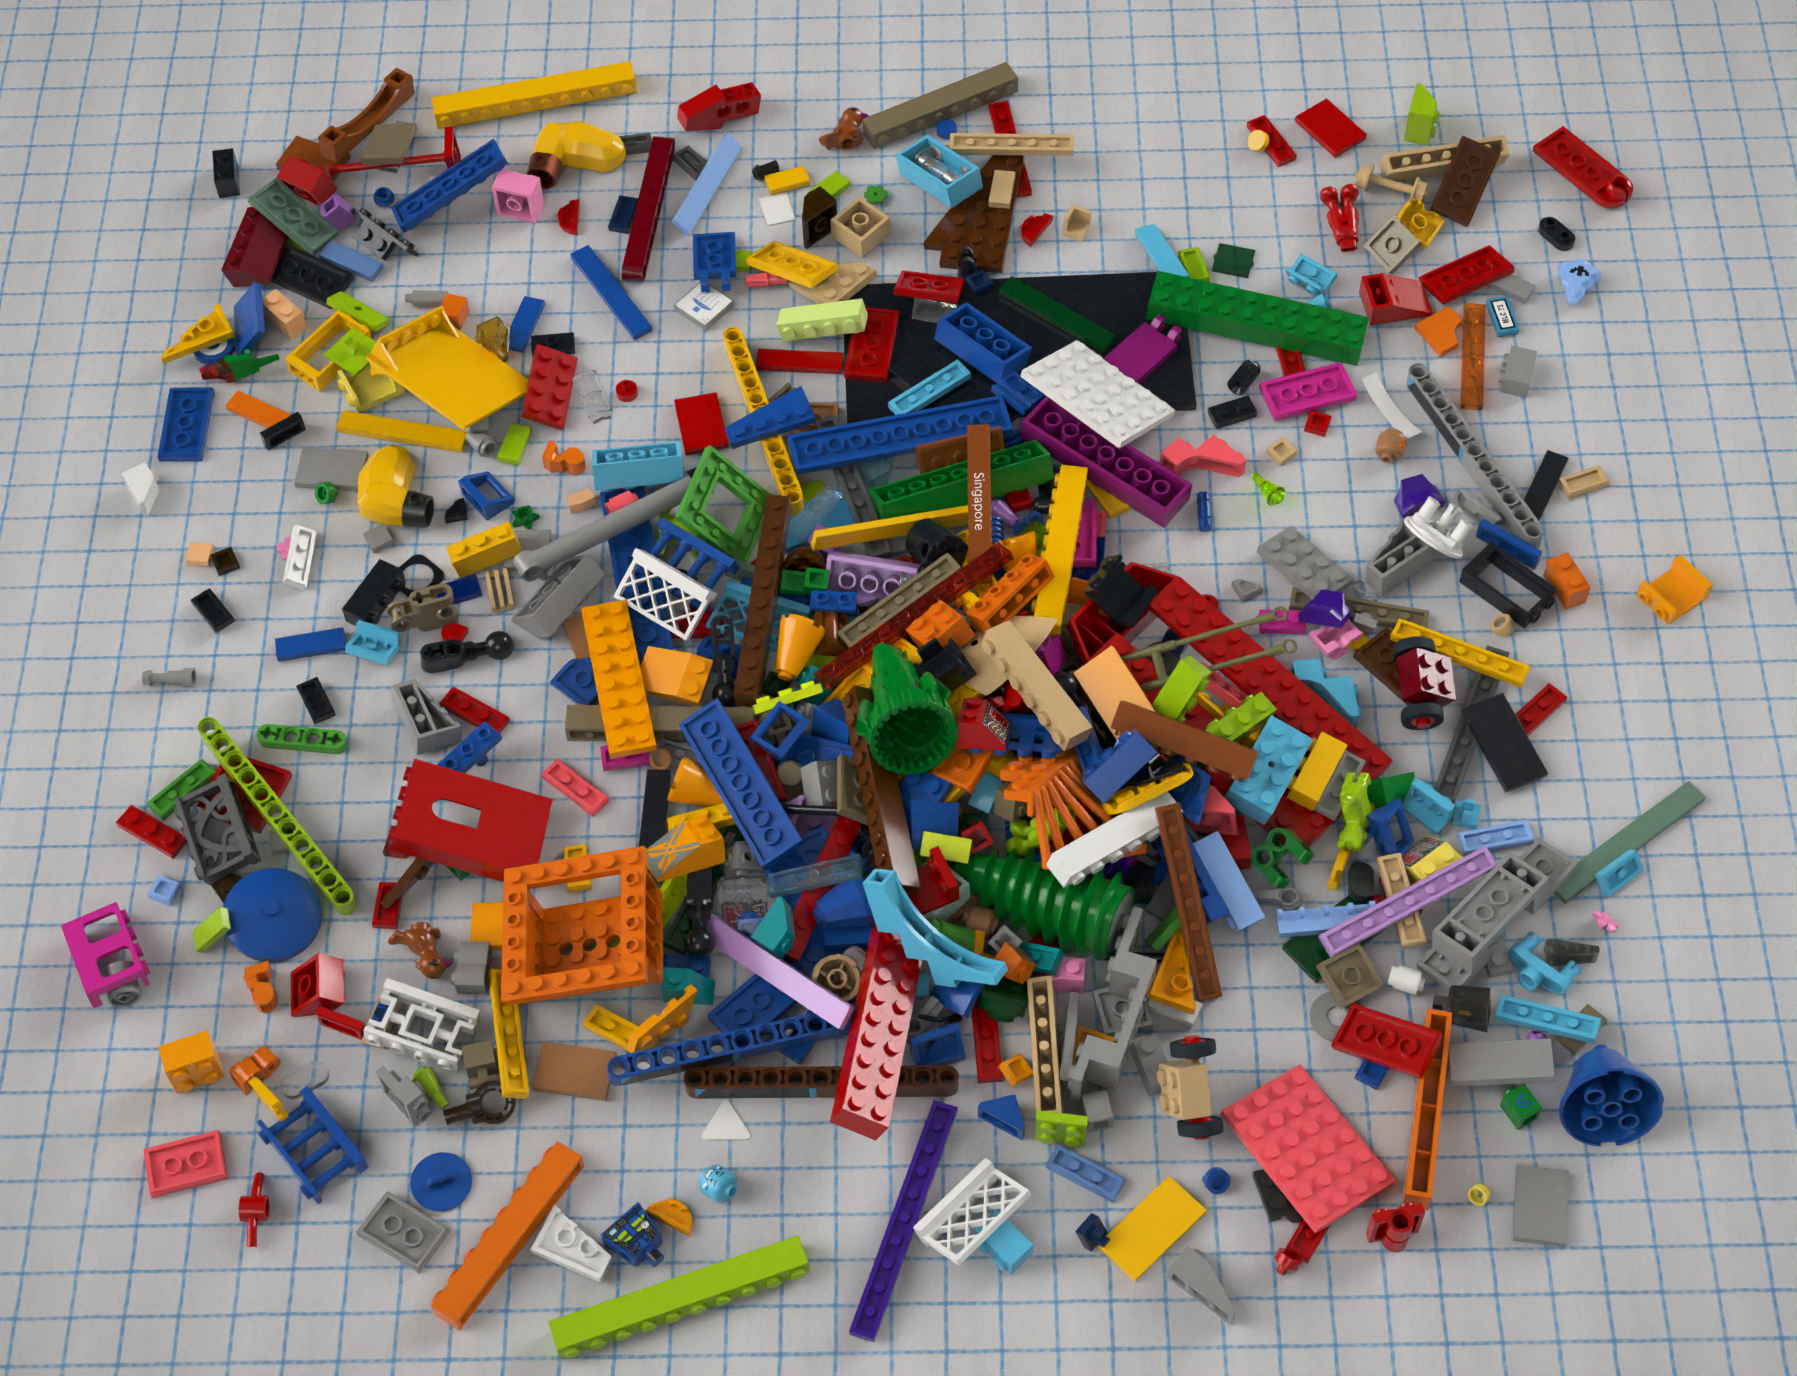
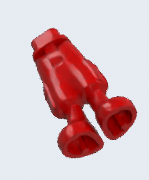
M1347 184L1340 191L1343 209L1338 206V192L1335 187H1325L1320 191V200L1330 209L1327 213L1328 223L1333 231L1336 244L1340 246L1341 252L1357 250V243L1359 241V214L1356 207L1353 206V202L1359 195V189L1355 184Z

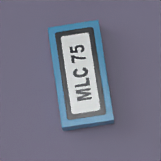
M1508 297L1487 299L1486 307L1497 337L1518 334L1519 326Z

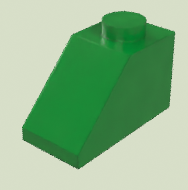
M1414 772L1371 780V784L1367 786L1369 802H1375V808H1380L1395 799H1401L1402 803H1404L1415 777Z

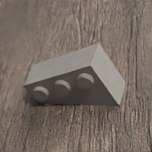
M1404 518L1400 521L1396 531L1390 534L1386 544L1380 547L1367 564L1366 583L1381 596L1433 562L1434 548L1417 537L1405 525Z
M416 679L393 685V703L417 755L462 741V726L448 715V711L444 707L441 708L434 701V697Z

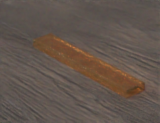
M1464 303L1460 409L1480 411L1483 409L1486 304Z

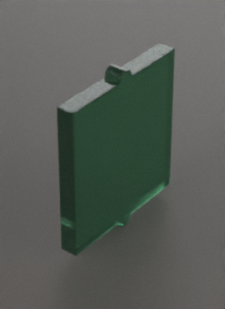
M1219 243L1217 253L1213 256L1212 272L1248 279L1251 267L1254 266L1255 250Z

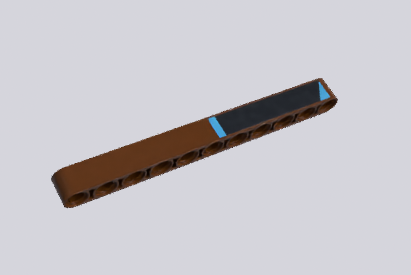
M949 1065L901 1066L899 1079L903 1082L897 1085L895 1097L952 1096L956 1094L959 1088L958 1071ZM842 1066L694 1067L685 1072L683 1079L686 1093L691 1098L696 1099L835 1098ZM923 1078L928 1080V1082L920 1084L917 1080ZM949 1078L952 1079L953 1082L946 1084L943 1083L942 1080ZM821 1079L827 1081L825 1084L822 1085L816 1083L818 1080ZM695 1080L701 1081V1083L696 1086L690 1084ZM719 1080L726 1081L724 1085L715 1084ZM744 1080L752 1081L748 1085L740 1084ZM768 1080H775V1081H777V1082H776L775 1084H773V1085H767V1084H766V1082H767ZM793 1080H801V1081H802V1082H801L800 1084H798V1085H793V1084H791V1082H792Z

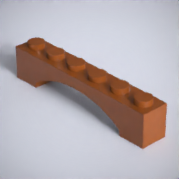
M395 68L384 78V83L374 99L358 116L342 126L334 127L331 125L318 136L321 155L335 163H338L373 131L375 124L383 123L415 94L412 75L398 68Z

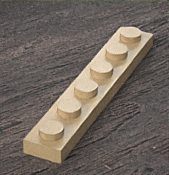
M950 133L949 149L959 155L1074 156L1075 138L1074 134Z

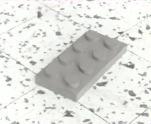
M1292 526L1258 546L1257 553L1311 600L1314 599L1321 589L1342 592L1353 585L1354 579Z

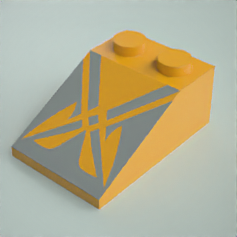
M706 815L694 816L692 819L682 821L647 848L648 869L658 882L726 862L724 838Z

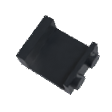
M1121 555L1107 556L1100 563L1101 568L1088 580V586L1084 593L1121 628L1134 627L1158 590L1153 585L1142 587L1119 565L1123 559Z

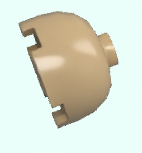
M841 954L829 955L821 959L813 968L811 975L812 980L845 1002L854 998L857 994L861 978L856 967L857 964L848 956Z

